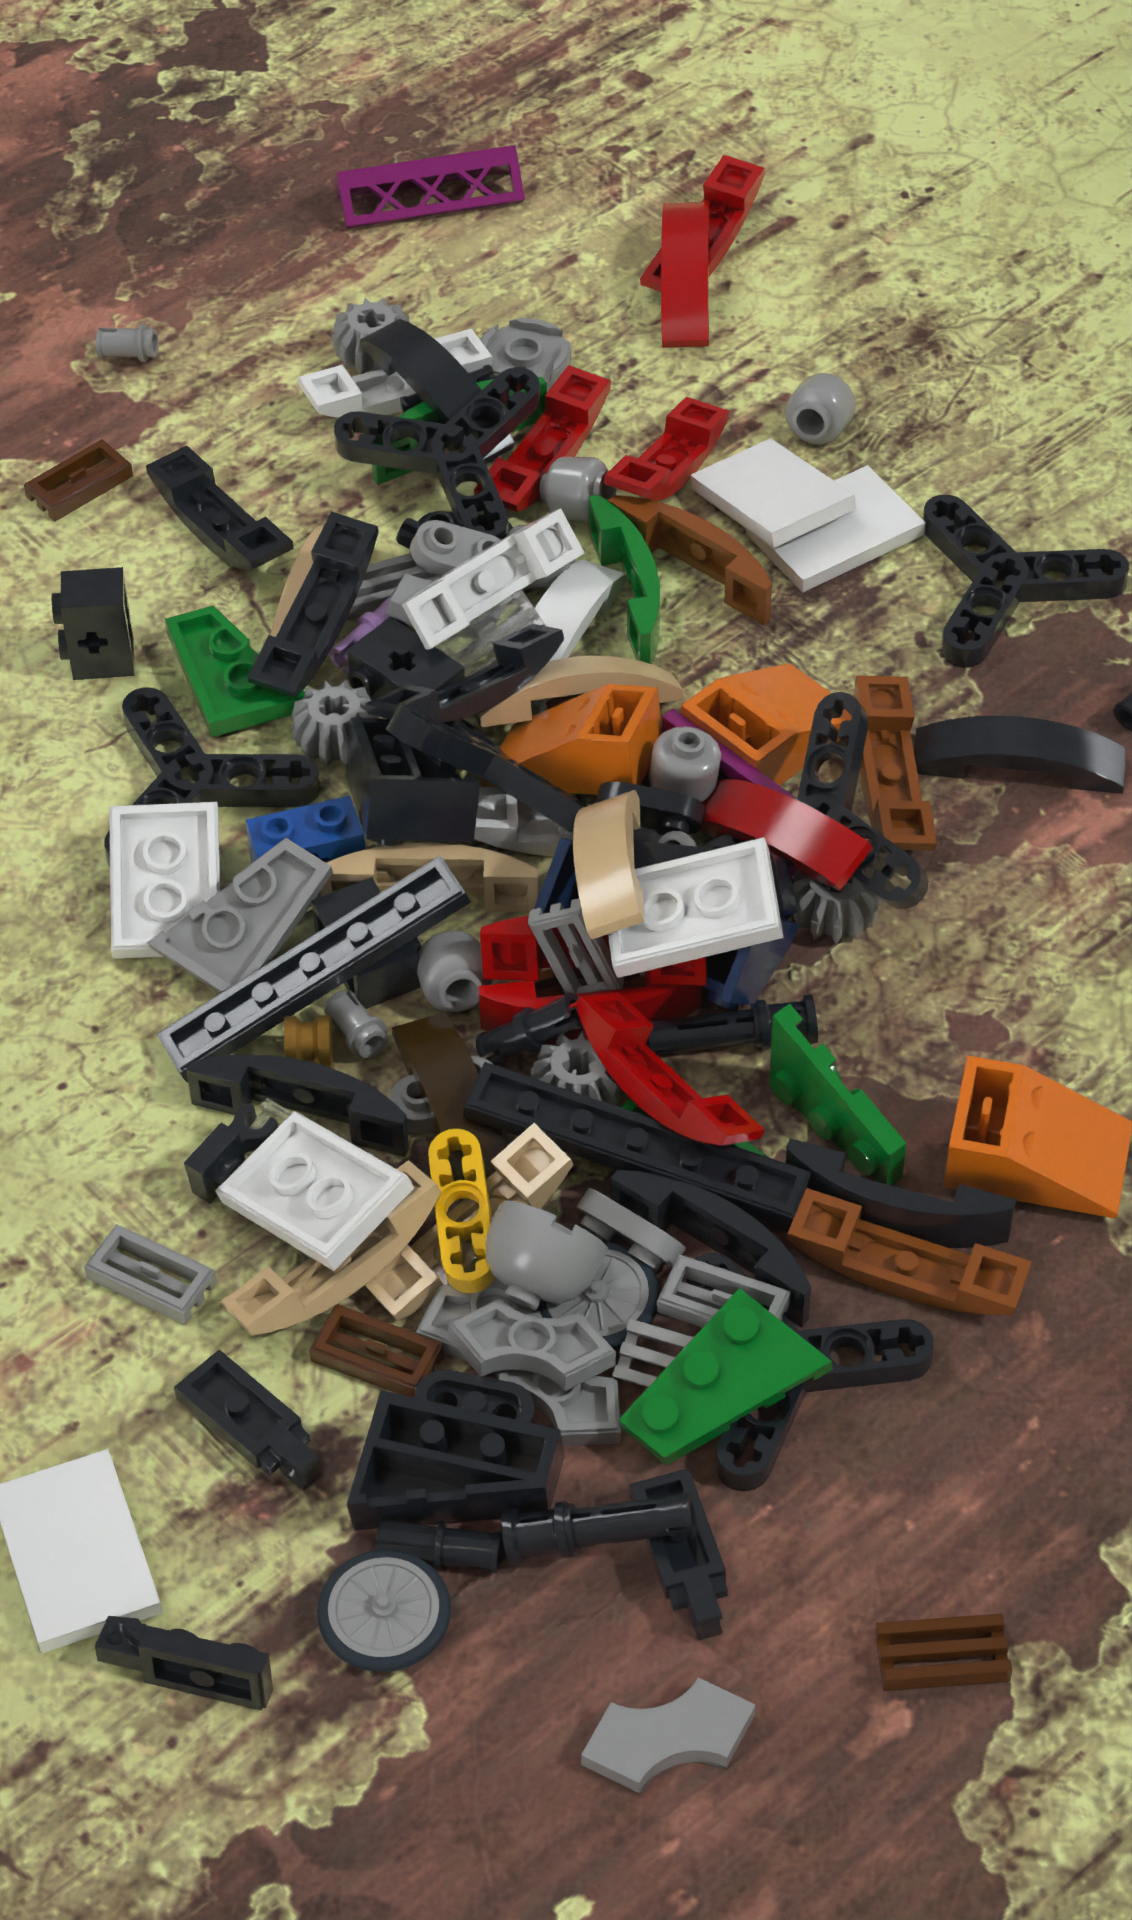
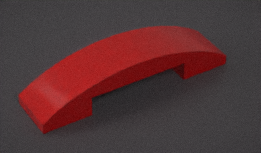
M727 155L722 156L703 184L704 199L701 202H709L710 205L709 276L719 265L738 235L765 175L764 167ZM661 248L640 278V285L660 292Z
M709 202L663 203L661 235L662 348L709 346Z
M570 365L566 367L545 395L546 410L509 459L506 461L497 458L489 469V473L506 509L520 512L533 505L541 498L539 491L542 476L548 472L551 464L557 458L576 456L605 403L611 388V380ZM477 484L474 488V495L479 494L483 490L480 484Z
M685 397L666 416L664 433L638 459L625 455L605 474L604 484L653 501L664 500L672 496L690 480V475L697 472L708 457L729 419L730 411Z
M737 779L720 780L709 798L702 802L705 806L701 832L715 838L728 834L744 842L765 837L770 853L792 861L802 875L838 890L843 888L873 848L867 840L822 812L781 792L752 782Z
M529 915L498 921L481 927L480 944L483 979L539 981L541 968H551L528 925ZM572 923L573 926H574V928H575V930H576V932H577V934L579 935V937H580V939H581V941H582V943H583V945H584V947H585V949H586L588 955L590 956V958H591V960H592V962H593L595 968L597 969V967H596V965H595V963H594V961H593L591 955L589 954V952H588V950H587V948H586V946H585V944H584V942H583V940H582L580 934L578 933V931H577V929H576L574 923ZM557 927L551 928L572 968L579 969L575 966L569 955V948ZM607 934L602 937L610 950L609 937ZM707 957L649 970L650 984L707 986Z
M645 971L644 987L577 993L575 995L579 998L580 996L619 992L648 1020L656 1021L682 1018L701 1006L702 985L650 984V971ZM534 980L478 986L481 1029L485 1031L494 1029L513 1020L514 1014L526 1007H531L535 1010L561 998L563 995L537 998ZM577 1002L569 1005V1008L576 1006ZM584 1028L574 1029L563 1035L570 1040L577 1039ZM558 1037L549 1040L548 1044L556 1045Z
M619 992L579 997L576 1009L585 1033L598 1058L619 1087L648 1115L678 1134L707 1144L728 1145L761 1139L765 1129L728 1094L702 1098L645 1044L654 1025Z

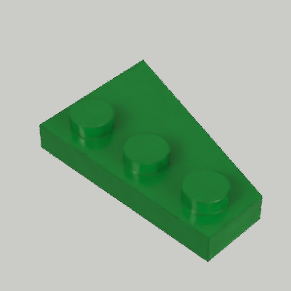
M214 606L165 618L166 633L211 738L290 716L294 709V702L303 700L304 691L295 698L248 682L247 676L259 654L250 647L249 639Z
M789 1003L773 1015L769 1085L773 1093L782 1103L793 1105L802 1113L821 1138L825 1140L831 1139L841 1148L860 1173L867 1176L871 1175L880 1183L894 1184L903 1177L906 1142L862 1089L854 1088L850 1091L847 1089L834 1066L837 1059L823 1043L815 1049L797 1029V1025L801 1023L803 1018Z
M739 1288L618 1420L620 1428L667 1466L728 1431L730 1424L763 1405L765 1408H768L785 1398V1393L810 1378L816 1380L832 1371V1361Z

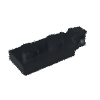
M221 1350L216 1351L174 1386L176 1399L257 1469L261 1468L270 1476L280 1469L286 1478L304 1491L322 1476L318 1466L319 1456L306 1446L311 1440L309 1438L310 1435L302 1427L301 1418Z
M689 1468L629 1484L631 1501L658 1499L691 1493L696 1511V1534L662 1536L645 1539L665 1598L669 1599L673 1611L683 1608L688 1609L698 1641L723 1634L720 1619L723 1618L717 1599L728 1596L726 1569Z
M108 1616L95 1644L97 1661L141 1671L144 1683L258 1710L267 1707L273 1692L269 1654L259 1652L254 1647L244 1643L225 1644L199 1638L184 1629L165 1630L142 1624L139 1618Z

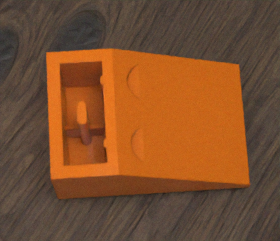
M791 663L718 678L681 705V714L780 786L803 769L815 710L819 702L831 694V692ZM844 709L840 718H832L831 723L838 729V734L842 721H851L852 716ZM720 767L724 775L727 776L725 770Z
M605 684L532 716L531 721L513 724L499 748L508 757L569 794L597 795L599 786L606 782H625L641 785L650 768L654 742L662 734L658 687ZM481 778V786L496 787Z
M967 1055L949 1143L944 1188L957 1190L959 1184L1013 1198L1016 1201L1117 1219L1132 1132V1121L1025 1065Z

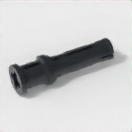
M803 994L800 1001L767 1004L764 999L756 1000L755 1003L750 1004V1009L702 1014L666 1020H649L654 1027L647 1039V1044L656 1055L754 1043L756 1048L768 1050L771 1049L773 1015L789 1003L803 1018L801 1023L797 1025V1029L810 1044H818V1024L813 995Z
M691 1493L576 1508L573 1503L560 1501L556 1502L554 1509L519 1513L513 1507L505 1508L502 1515L503 1543L507 1559L511 1565L522 1564L524 1558L529 1556L560 1553L562 1558H572L575 1554L580 1553L581 1547L653 1539L670 1535L696 1534L697 1530L696 1511Z

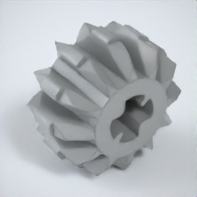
M365 298L361 305L347 303L346 312L336 314L334 334H332L333 349L336 350V356L342 360L344 368L357 367L359 374H364L368 370L381 369L360 346V339L398 319L409 322V316L403 313L401 305L388 306L385 298L377 303H370Z
M325 680L322 689L319 691L311 688L305 689L303 700L294 702V709L292 711L293 724L291 725L292 736L296 741V746L302 748L305 756L311 759L320 757L324 767L328 766L333 760H340L346 766L351 717L379 718V716L367 713L365 703L372 700L367 695L365 687L352 690L347 680L338 687H331Z
M798 869L793 876L792 887L798 913H794V919L799 924L798 928H810L814 940L824 934L831 935L836 945L843 934L858 940L863 932V928H873L878 916V906L881 905V899L853 877H850L843 888L838 890L802 875Z
M584 1030L581 1031L577 1039L570 1040L566 1036L560 1035L556 1040V1046L542 1045L541 1051L538 1053V1061L534 1062V1067L531 1068L532 1078L618 1107L621 1104V1096L625 1095V1092L611 1077L598 1058Z

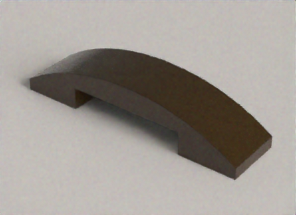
M442 1012L392 1027V1036L409 1076L413 1074L438 1135L450 1129H463L472 1133L477 1138L481 1147L487 1179L496 1171L491 1160L507 1146L501 1130L463 1117V1106L479 1074L454 1024L447 1014ZM462 1150L451 1152L449 1162L454 1181L465 1180L462 1169V1157H464Z

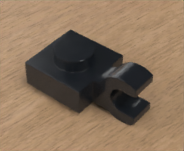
M247 1103L236 1112L229 1126L221 1122L184 1162L192 1193L211 1204L218 1196L215 1190L246 1160L245 1154L255 1151L278 1128L277 1120L271 1117L263 1127L250 1129L249 1127L256 1121L257 1116L254 1106Z

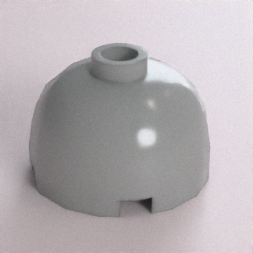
M505 1200L503 1204H499L492 1218L485 1244L486 1262L492 1274L508 1286L504 1296L512 1302L532 1310H537L540 1301L562 1304L575 1300L589 1288L596 1277L608 1247L599 1238L577 1225H574L571 1231L556 1223L557 1216L524 1203Z

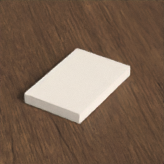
M771 438L690 475L693 491L773 548L856 510L855 495Z
M868 465L834 480L855 495L856 510L776 548H773L746 529V535L802 593L925 534L926 522Z
M217 802L109 806L111 953L113 959L163 957L151 949L147 942L162 931L166 933L187 917L189 910L203 900L207 902L221 891Z
M765 837L635 869V874L643 889L644 922L608 934L612 967L617 978L784 938L770 853Z
M294 1111L215 1192L226 1206L332 1271H335L410 1194L414 1186L406 1174Z
M109 1449L0 1484V1525L41 1654L99 1635L108 1616L139 1618L141 1621L163 1613L161 1602Z

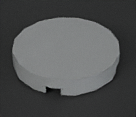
M518 318L509 320V326L498 330V325L488 329L480 339L492 355V364L490 366L493 368L494 374L490 375L491 378L497 377L508 368L523 367L533 371L537 377H543L547 382V389H549L566 367L571 364V345L569 340L566 341L562 337V331L558 327L539 319Z

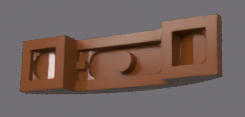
M613 495L607 500L634 524L647 543L651 554L657 548H660L724 584L725 604L764 626L770 621L772 583L756 558L728 533L697 515L665 503L620 495Z
M857 675L855 679V698L864 707L868 715V731L860 766V777L871 827L902 850H935L937 840L930 801H922L910 733L915 716L908 677Z
M806 1188L788 1231L787 1241L816 1261L864 1285L916 1303L972 1314L1014 1315L1032 1261L977 1243L974 1244L971 1255L861 1220L862 1206Z

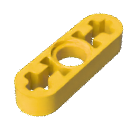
M450 1129L437 1135L431 1142L428 1151L431 1180L437 1184L441 1191L435 1203L441 1261L447 1281L454 1289L463 1293H478L488 1288L496 1278L486 1262L485 1244L492 1217L484 1159L480 1144L472 1133L463 1129ZM462 1150L464 1156L462 1157V1169L465 1180L454 1181L449 1162L452 1151ZM459 1199H471L479 1205V1211L476 1216L466 1222L451 1220L447 1216V1210L453 1202ZM472 1240L475 1256L478 1260L475 1265V1271L464 1272L462 1266L464 1264V1253L461 1241Z

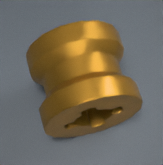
M318 1015L314 1021L303 1022L297 1016L285 1017V1057L309 1061L333 1069L331 1016Z

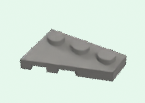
M285 838L234 876L233 882L207 902L201 901L187 912V917L166 933L160 932L148 941L147 944L151 949L221 994L273 960L312 904V900L317 897L333 874V869L324 861L288 838Z

